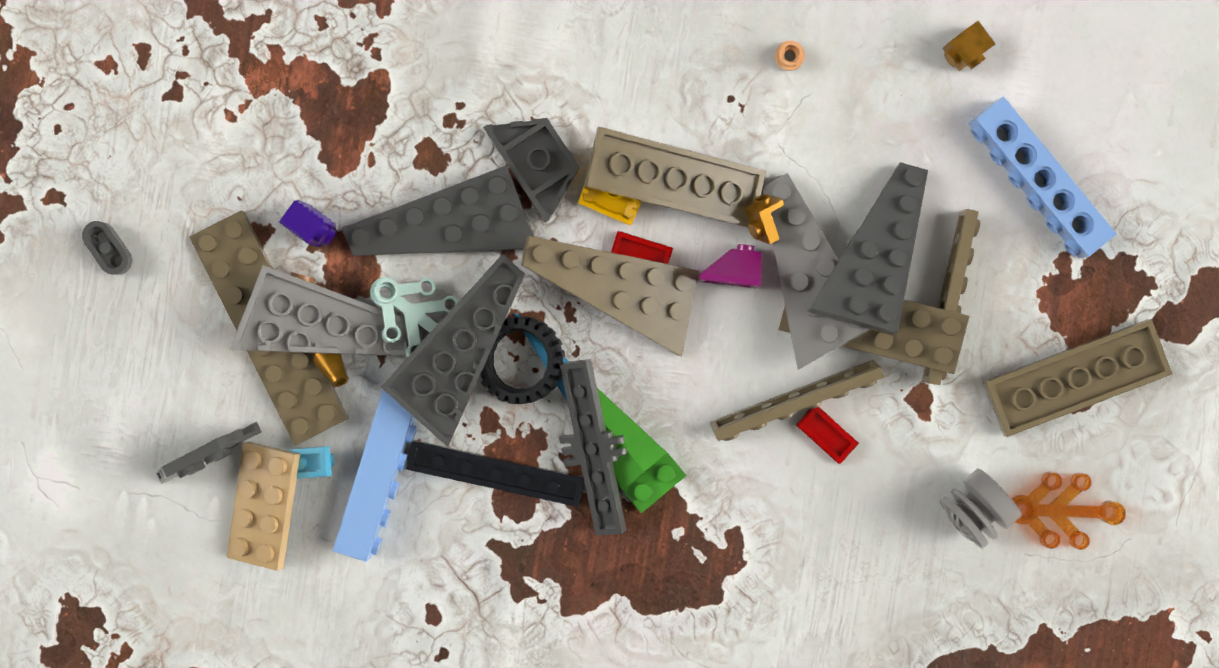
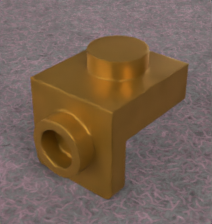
M765 194L753 200L754 203L744 209L749 220L748 229L752 237L756 240L772 244L780 238L771 212L782 207L784 202L781 198Z

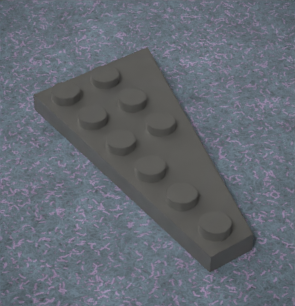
M902 162L898 164L807 312L893 336L898 333L928 170Z
M507 165L342 228L353 256L524 249L526 237H535Z
M504 254L497 259L381 386L385 392L447 447L525 276V273Z

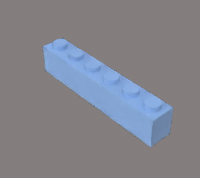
M384 390L379 400L333 548V552L365 562L372 555L377 556L381 547L382 538L378 537L381 526L386 527L389 521L391 510H387L390 498L395 499L400 485L399 482H396L399 470H404L408 460V454H405V449L408 442L412 443L417 431V426L413 425L415 418Z

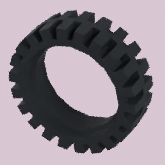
M521 316L505 319L480 374L483 387H487L489 389L488 393L492 396H497L498 400L508 402L509 404L532 403L549 395L557 387V382L562 378L560 364L564 363L563 357H565V351L561 348L563 344L556 337L557 333L550 329L546 323L535 318ZM515 331H525L536 336L543 344L547 353V368L543 378L536 385L527 389H515L506 385L498 377L494 367V352L498 343L506 335Z

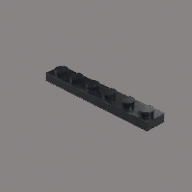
M417 440L412 441L406 470L575 507H579L584 485V478L582 476Z

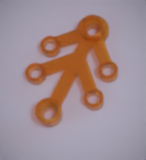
M1046 472L1042 476V483L1028 496L1017 495L1012 498L1017 507L1021 504H1024L1026 507L1025 512L1015 522L1018 524H1028L1040 536V543L1049 549L1059 546L1060 536L1056 532L1049 530L1037 516L1050 517L1069 537L1070 545L1079 550L1086 549L1089 546V536L1079 531L1067 517L1100 518L1109 525H1119L1126 516L1123 505L1111 500L1103 502L1100 506L1068 505L1079 493L1091 487V478L1084 473H1075L1071 477V484L1050 504L1038 503L1051 490H1057L1061 487L1062 478L1054 472ZM1051 476L1056 478L1053 486L1048 485V479ZM1080 477L1085 479L1082 487L1077 485V480ZM1108 507L1113 509V514L1110 517H1107L1105 514ZM1052 534L1054 541L1051 544H1047L1046 537ZM1082 535L1083 542L1080 545H1076V537Z

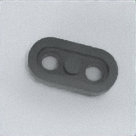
M93 221L85 226L82 232L83 242L102 270L112 275L125 274L132 266V255L113 227L101 221ZM103 231L105 238L100 242L98 234ZM119 255L122 261L117 266L114 260Z

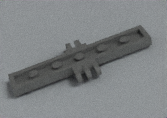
M591 359L564 362L560 364L574 431V434L559 437L560 444H571V446L561 448L562 455L573 454V457L564 459V465H581L595 534H622L627 528L613 462L618 460L617 456L627 454L626 447H615V444L625 442L624 435L613 436L611 430L606 431Z

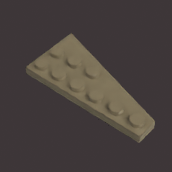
M533 236L526 237L521 266L682 357L699 270Z

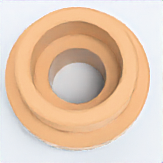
M795 41L781 43L775 52L777 65L787 71L799 68L805 58L804 49ZM792 52L795 58L793 61H787L784 54Z

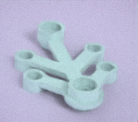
M379 278L372 284L370 296L373 302L381 306L385 327L382 331V338L387 343H395L401 337V330L396 326L395 307L404 314L409 344L406 349V356L408 357L411 354V347H418L421 343L418 325L429 333L438 325L426 314L438 312L448 314L451 310L445 307V301H452L454 306L459 301L454 296H447L443 300L411 304L401 296L419 294L422 297H429L436 288L433 280L424 278L420 282L397 284L391 278ZM428 283L431 291L424 292L421 289V284ZM387 288L390 291V296L387 298L382 297L380 289ZM388 329L396 331L397 336L395 339L387 337L386 331Z

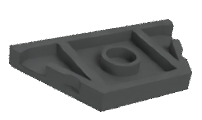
M548 118L484 126V130L545 223L548 222L580 169Z
M255 422L243 429H238L216 438L162 466L156 474L161 484L177 476L183 478L187 475H192L206 468L204 462L208 465L231 455V448L262 433L258 423Z

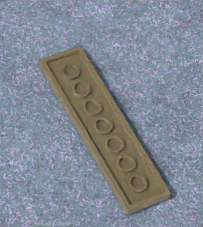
M242 210L189 237L236 331L262 266L273 269L245 211ZM247 351L294 446L349 419L333 385L313 363L314 357L312 353Z

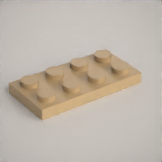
M252 442L243 443L227 558L276 571L284 569L300 453Z

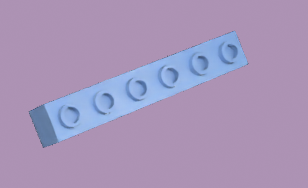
M1004 96L996 100L968 123L972 128L971 133L973 137L988 147L991 151L989 152L991 159L997 165H1002L1009 173L1008 179L1016 188H1021L1028 196L1026 198L1028 204L1034 210L1040 211L1047 219L1045 220L1047 227L1053 233L1061 236L1065 241V249L1072 256H1077L1078 258L1090 257L1116 235V232ZM998 128L1006 131V142L1001 141L997 137ZM1017 150L1022 151L1026 157L1024 165L1016 160ZM1036 173L1043 176V187L1036 185L1034 181ZM1055 195L1060 197L1063 202L1061 210L1056 209L1053 204ZM1074 218L1078 219L1081 223L1079 233L1075 232L1072 228Z

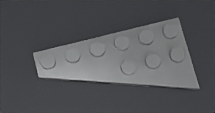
M786 173L764 186L762 191L763 195L769 194L770 196L781 198L784 202L782 207L771 212L780 238L773 243L797 369L799 370L871 329L807 312L839 259L790 176Z
M263 265L229 350L406 356V349L409 344L403 317L395 315L396 326L401 330V337L395 343H387L382 338V331L385 328L382 309ZM418 325L422 342L430 333ZM388 329L386 331L388 338H396L395 330ZM411 347L410 352L412 353L417 347Z

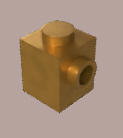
M976 21L948 42L942 49L945 51L944 57L952 67H956L961 71L968 65L972 70L986 59L983 53L996 43L981 23Z

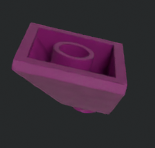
M737 244V249L729 250L698 275L697 282L746 288L760 287L762 252L754 251L755 246Z

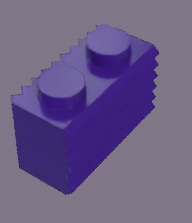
M294 200L279 221L281 225L307 244L320 248L323 245L327 246L337 233L335 231V222H332L322 212L317 211L312 205L300 200Z

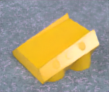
M587 187L583 188L578 201L579 204L628 225H632L642 202Z

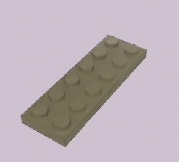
M597 127L584 187L748 228L749 220L744 208L753 204V200L761 196L766 171L611 129Z
M904 300L899 330L896 335L893 336L869 330L842 346L955 374L970 316ZM784 307L779 330L790 333L786 308Z
M1146 319L983 381L1003 436L1009 437L1170 376L1173 373L1152 319Z

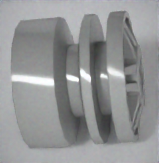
M978 468L963 480L964 486L969 492L967 496L954 488L951 494L958 504L956 505L946 496L940 500V504L954 527L966 539L971 540L978 547L984 549L988 545V541L982 534V531L990 538L995 539L998 534L991 523L995 521L1007 529L1022 514L1014 501L997 482Z

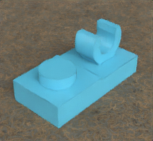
M329 446L286 449L300 453L297 479L332 475L331 466H335L334 454H330Z

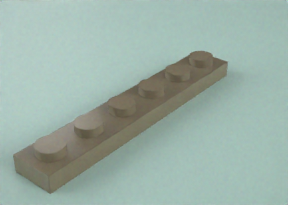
M971 209L959 211L938 305L940 309L961 314V306L958 303L960 294H964L967 287L968 278L964 276L966 267L971 264L974 256V249L971 248L973 237L977 236L980 229V220L977 219L979 211ZM925 367L921 382L940 385L941 380H945L947 373Z
M870 360L711 421L710 425L718 441H730L737 438L741 432L749 429L759 430L765 427L767 422L775 419H788L796 411L804 408H816L822 404V401L830 398L838 399L845 397L849 394V391L858 387H871L877 383V380L885 377L881 366L874 360Z

